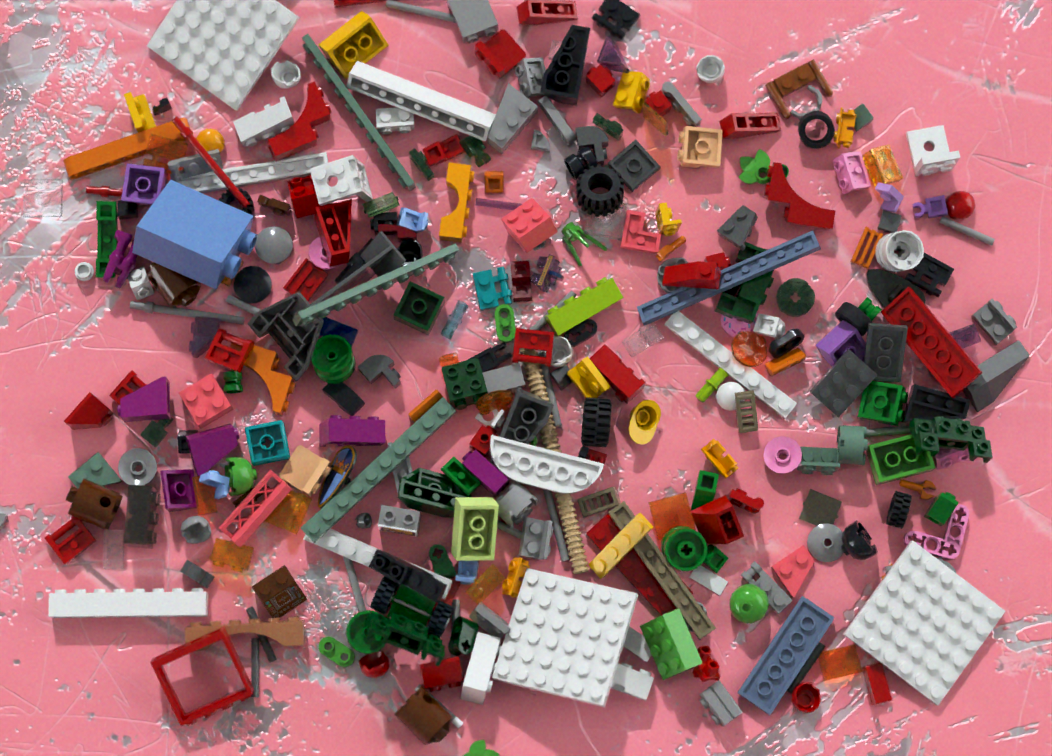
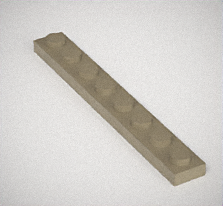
M624 501L608 512L620 531L635 517ZM647 533L633 549L674 606L680 609L683 618L692 631L701 640L715 630L716 627Z

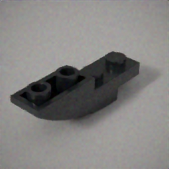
M379 549L376 550L369 565L373 570L400 585L411 588L435 603L440 602L447 587V584L434 578V575Z

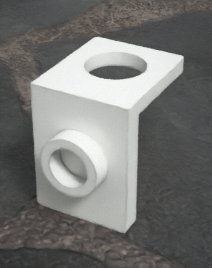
M485 403L475 419L494 429L500 428L506 419L504 417L505 411L502 409L498 411ZM484 411H492L494 418L491 421L484 420Z

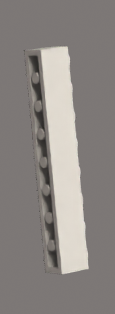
M360 61L355 63L349 73L346 88L485 142L487 140L496 116L494 113Z
M161 588L153 589L152 592H145V589H133V592H125V589H113V592L106 593V589H94V593H86L85 589H75L74 593H67V590L58 589L55 590V593H49L48 617H208V593L203 592V588H192V592H184L183 588H173L172 592H164V589Z

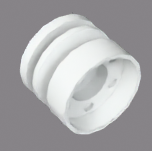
M907 230L886 234L879 240L875 250L877 262L883 269L889 272H900L916 267L922 260L924 253L921 239L912 231Z

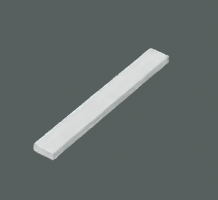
M327 152L282 159L277 162L270 161L223 169V172L236 187H243L311 175L310 168L328 163ZM214 171L184 178L178 182L200 193L228 189Z

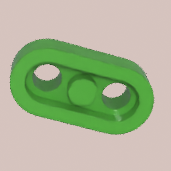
M507 304L499 305L495 310L497 338L501 342L509 343L515 338L514 311ZM506 312L508 316L502 318L501 313ZM509 331L510 335L505 337L502 333Z
M325 637L320 641L319 651L339 666L349 667L354 663V652L333 637ZM327 643L332 644V648L330 650L325 649V645ZM344 653L348 654V659L346 661H343L341 659V656Z

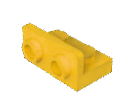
M131 92L124 94L137 132L156 127L146 96L142 94L133 97Z
M667 202L659 203L655 212L658 232L661 235L664 234V236L675 235L682 221L681 219L670 221L672 219L671 208L667 207Z
M588 356L567 372V375L585 399L587 397L597 398L611 387Z

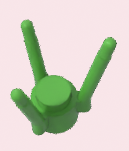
M573 222L568 223L561 231L564 235L562 239L568 245L579 266H582V263L570 240L574 242L578 239L588 248L589 244L581 237L582 234L604 251L607 250L604 245Z

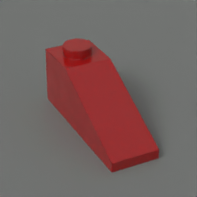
M525 0L516 7L519 25H540L578 19L575 1Z
M732 113L719 121L723 139L744 138L781 131L778 113Z
M697 261L665 267L662 285L719 289L721 270L717 262Z

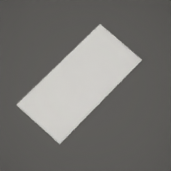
M702 565L694 569L690 575L691 579L718 595H721L728 583L727 580Z

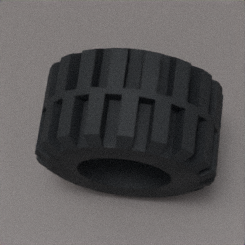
M597 165V167L590 166L589 170H583V174L579 175L576 183L578 205L581 206L584 212L588 211L589 215L595 214V217H599V215L605 217L607 213H615V209L618 210L624 198V181L621 178V174L619 172L616 173L614 168L609 169L607 165L605 167H601V165ZM602 187L609 191L604 194H596L591 190Z
M589 397L585 399L581 443L583 446L606 447L608 445L612 409L610 399Z

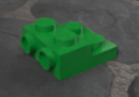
M872 381L863 390L858 417L878 421L882 424L898 426L899 422H902L904 419L902 406L903 403H907L908 392H906L902 385Z

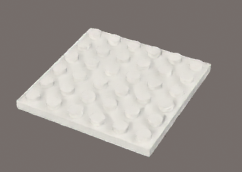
M177 0L147 44V47L237 111L300 17L277 0Z
M911 540L843 635L935 705H939L1003 616L1005 610Z
M527 568L509 622L510 629L505 635L496 663L497 668L494 670L492 678L496 681L605 707L637 602V593Z

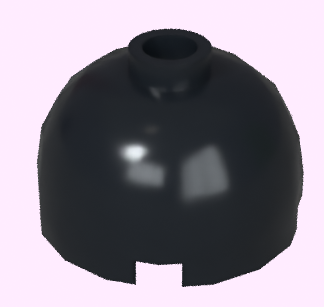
M856 520L845 528L842 533L843 545L841 548L847 556L850 554L855 559L866 560L878 553L876 545L871 546L872 538L860 522L858 523Z

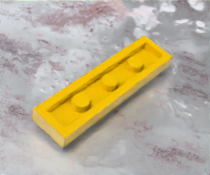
M641 513L637 514L588 565L600 579L604 578L643 539L653 526Z

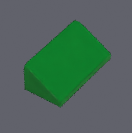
M452 457L440 469L467 496L472 494L481 485V482L455 457Z

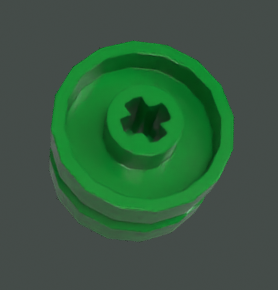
M331 334L317 340L311 358L316 375L322 381L331 384L344 382L351 377L355 370L356 361L350 343L339 335Z
M688 526L671 528L661 540V553L671 566L680 571H690L698 568L707 556L705 539L699 532ZM684 545H686V549L681 551V548H684Z
M369 610L355 614L349 620L346 627V637L350 646L354 650L366 654L378 652L385 646L381 644V635L373 632L371 638L368 639L364 634V630L367 628L365 622L370 613Z

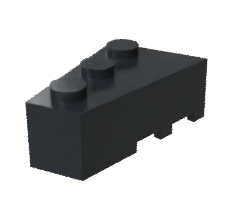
M914 384L910 389L902 422H911L914 418L932 420L938 416L949 419H966L971 400L959 396L952 398L948 393Z

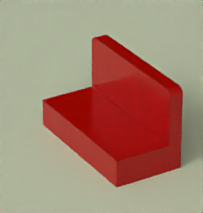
M876 663L862 667L872 705L891 701L892 697L883 665Z

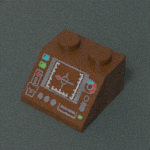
M285 565L252 586L272 618H280L308 600Z

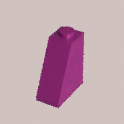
M161 377L121 398L120 405L117 407L118 416L124 422L171 419L170 382L167 377Z
M226 424L186 436L194 470L198 476L207 472L238 446L237 439H240L237 428H234L231 424Z
M477 450L473 453L469 451L462 458L464 461L462 464L495 498L509 485V479Z

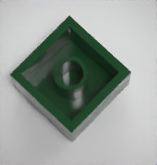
M410 281L393 314L394 320L429 336L445 303V297Z

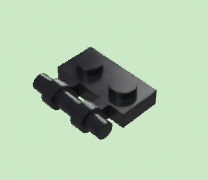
M605 0L599 7V11L603 15L600 16L595 13L592 20L597 22L599 27H604L610 31L612 36H617L623 40L626 33L621 29L624 27L630 31L639 19L640 14L620 0ZM610 18L613 21H615L617 25L614 26L607 20Z
M923 253L920 263L912 268L917 272L916 276L908 273L905 279L925 290L930 296L933 294L939 298L942 291L937 289L936 286L937 284L945 286L954 268ZM922 275L931 279V284L921 280Z

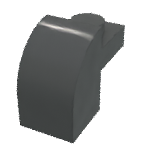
M595 126L576 128L575 134L578 151L588 146L590 149H593L598 165L604 166L607 152L606 148L602 147H608L609 143L605 132Z
M385 355L371 356L358 366L359 371L370 384L374 383L382 375L385 376L395 389L401 384L399 380L401 378L400 374L394 368L390 369L395 365L394 361Z

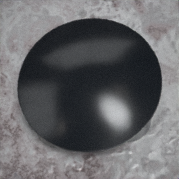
M245 267L237 273L234 279V291L246 303L261 302L271 293V278L261 267Z

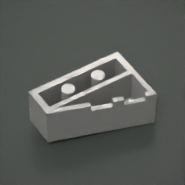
M509 83L487 136V143L500 154L505 152L538 112V106Z

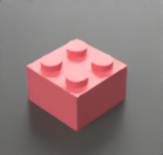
M530 198L501 219L508 234L526 253L558 232L551 217L533 198Z
M212 373L179 392L180 397L200 429L234 410Z

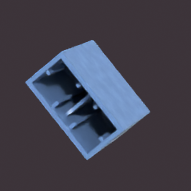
M170 180L136 226L132 253L217 289L225 276L230 279L236 276L242 258L238 257L240 253L249 255L252 252L258 236L251 232L254 216Z

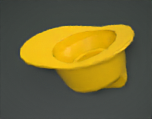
M643 400L633 407L630 412L628 430L631 439L636 444H647L655 434L661 417V409L655 401Z

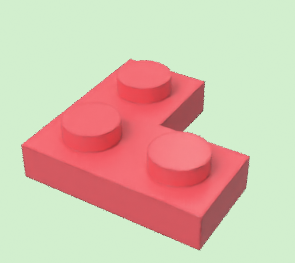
M627 210L620 248L654 254L658 253L661 234L643 231L646 213Z

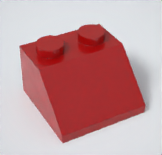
M459 656L443 659L439 667L435 665V661L420 664L425 689H429L430 692L440 691L441 686L449 685V688L461 686L460 682H464Z

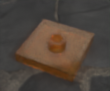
M686 492L648 502L658 540H662L665 533L676 526H688L696 530Z

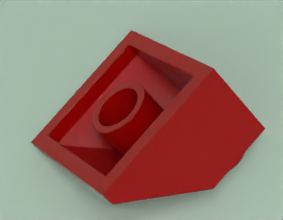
M89 392L64 422L73 430L101 428L102 425L105 426L111 421L113 412Z

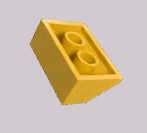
M363 11L359 12L318 44L327 59L344 79L349 77V73L357 61L366 64L389 46L373 19Z

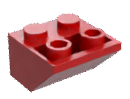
M312 176L296 177L287 181L296 218L315 214V207L320 205Z
M726 495L690 511L698 532L708 544H729L744 537L733 505Z

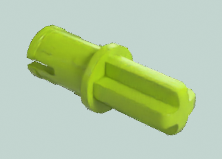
M718 368L715 374L705 381L706 384L698 391L696 398L701 402H705L714 391L718 390L717 387L728 377V374L723 369Z

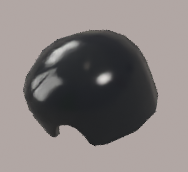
M407 239L400 242L397 250L406 259L402 266L423 258L422 246L418 241Z

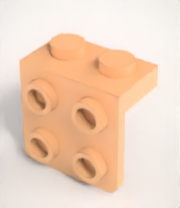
M299 445L281 470L279 476L311 497L313 493L316 494L319 490L323 477L326 478L329 475L332 464L324 457L322 459L307 448Z

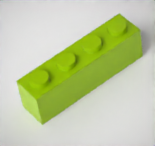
M604 277L596 282L597 286L592 289L588 286L581 290L580 296L576 298L571 296L564 300L563 306L558 308L556 305L547 310L548 314L544 317L554 335H561L624 298L613 278L607 279Z

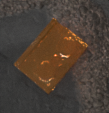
M856 644L824 651L818 657L824 681L863 672Z

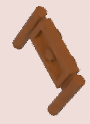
M814 59L766 84L768 91L785 119H789L791 114L782 98L816 79L827 97L833 95L831 87Z

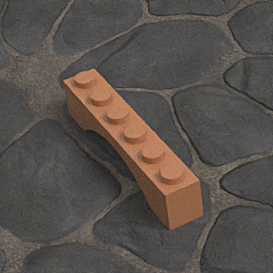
M299 616L288 617V620L280 621V618L276 617L268 618L267 622H260V619H249V623H241V620H229V624H221V621H210V625H202V622H191L190 626L185 627L186 643L224 626L229 636L238 633H257L268 636L283 646H297L306 643L305 619L300 620ZM214 643L205 646L197 651H205Z

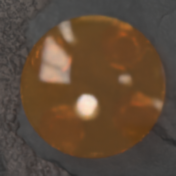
M740 331L732 340L731 351L734 358L740 364L746 367H756L761 365L766 359L767 342L763 336H759L754 332Z
M507 390L489 392L477 400L476 408L481 415H487L495 409L498 412L501 409L507 411L509 409L508 405L513 400V394Z

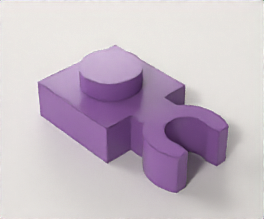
M944 195L926 198V204L919 202L913 204V208L921 209L920 213H915V218H921L927 213L928 218L948 215Z

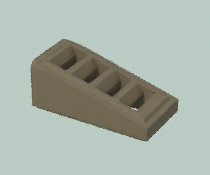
M754 390L735 393L736 418L739 432L758 431ZM750 399L747 402H740V400Z
M616 487L577 499L583 517L614 508L621 504ZM608 493L612 495L614 501L612 504L610 503ZM602 495L604 497L606 506H603L600 498V496ZM592 498H596L599 508H595ZM586 500L589 501L591 511H588L585 503Z

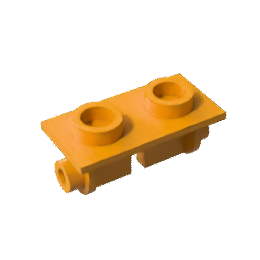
M841 107L840 113H837L836 124H838V131L834 132V142H836L838 149H840L841 144L845 148H850V145L853 144L854 130H847V127L854 128L856 120L855 111L848 110L844 112L843 107Z
M712 439L701 449L706 458L712 462L725 479L739 468L737 466L738 463L730 454L725 457L722 455L726 450L718 440Z
M513 557L508 566V576L502 585L503 595H510V597L517 599L522 585L519 577L524 578L526 569L530 568L529 561Z

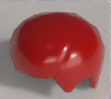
M956 191L945 199L948 216L952 219L963 220L974 212L975 200L968 192Z
M381 651L363 656L359 660V665L365 676L378 678L388 672L390 662L388 656Z
M812 682L799 684L794 688L791 695L794 707L802 713L814 712L821 702L820 690L813 686Z

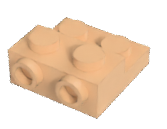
M685 126L683 132H679L678 142L682 143V150H678L677 161H681L680 166L719 168L721 162L722 130Z

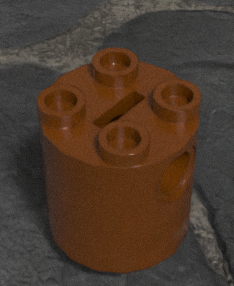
M155 262L149 266L151 269L147 274L149 281L171 308L188 306L196 299L201 287L200 282Z
M84 478L79 488L71 486L66 501L72 504L68 514L102 529L109 530L123 496Z
M423 687L415 694H412L405 702L406 704L394 714L425 745L440 742L450 732L452 716Z

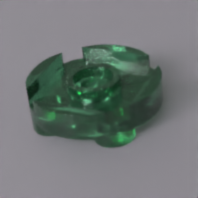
M792 278L784 282L776 294L779 310L792 317L807 314L815 301V293L811 286L808 285L809 283L799 278ZM794 293H798L797 295L798 297H801V300L793 302V299H791L790 296H793Z

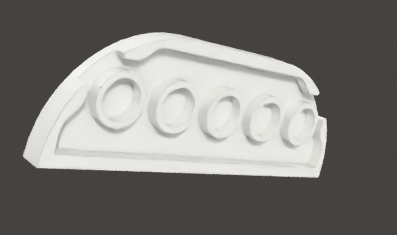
M491 435L490 438L491 456L501 473L515 482L552 492L571 494L582 491L596 481L604 467L603 463L494 435Z

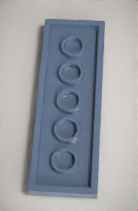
M801 596L737 693L768 715H771L835 617L804 596Z

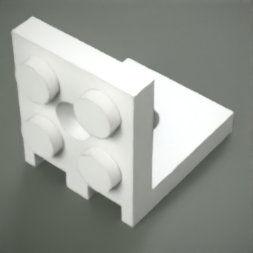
M944 125L906 132L915 177L920 174L927 176L938 171H951L961 158L959 150L949 151ZM931 143L934 148L933 151H926L924 144Z
M353 155L310 168L320 206L354 195H358L365 202L373 200L365 166ZM337 177V184L332 187L329 186L330 178Z

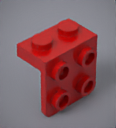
M504 29L500 30L484 44L481 40L475 44L476 57L481 62L483 61L487 65L489 72L492 75H496L498 79L502 78L522 59L526 58L524 50Z

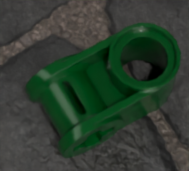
M439 544L433 545L429 550V556L434 572L448 579L456 577L453 564L444 546ZM436 548H438L439 551L443 550L441 558L439 559L437 558V556L433 557L432 555L435 553Z
M461 616L456 618L448 644L449 652L452 655H467L472 652L479 628L478 623Z

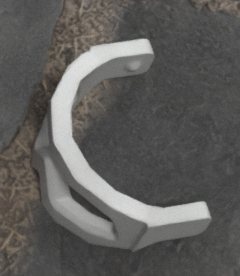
M809 85L807 89L814 93L818 100L817 107L810 112L819 111L822 104V94L819 89ZM794 110L790 112L791 115L798 119H801L808 113H797Z

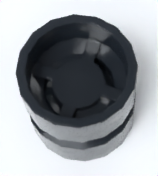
M588 146L579 150L577 155L572 154L564 159V163L574 180H577L579 175L583 174V170H589L590 166L597 167L598 165L594 154Z

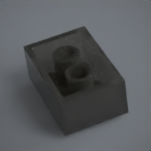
M129 485L123 543L128 547L153 549V544L157 542V533L154 530L155 525H158L159 513H156L157 506H160L161 495L158 494V491L153 486Z

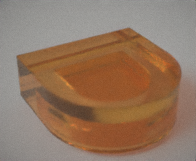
M454 352L441 356L439 358L440 366L458 364V353Z

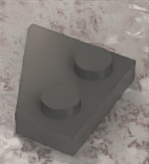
M742 205L717 232L721 237L743 251L746 247L744 244L746 238L750 237L752 227L755 225L758 217L755 212Z

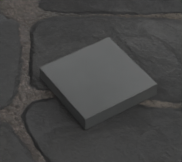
M637 140L633 141L607 164L611 169H616V173L619 172L621 174L624 184L631 192L635 191L661 168Z

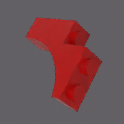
M315 81L308 84L307 103L298 120L283 133L268 139L267 146L275 162L316 146L319 136L315 126L330 120L331 108L328 103L324 102L322 98L324 97L323 91L320 86L317 87Z
M773 162L772 166L768 167L767 177H770L769 185H765L764 196H767V200L789 203V206L784 209L783 218H786V222L833 229L835 210L820 208L802 199L787 182L782 163Z

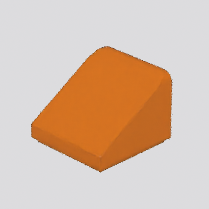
M485 171V193H504L503 171Z

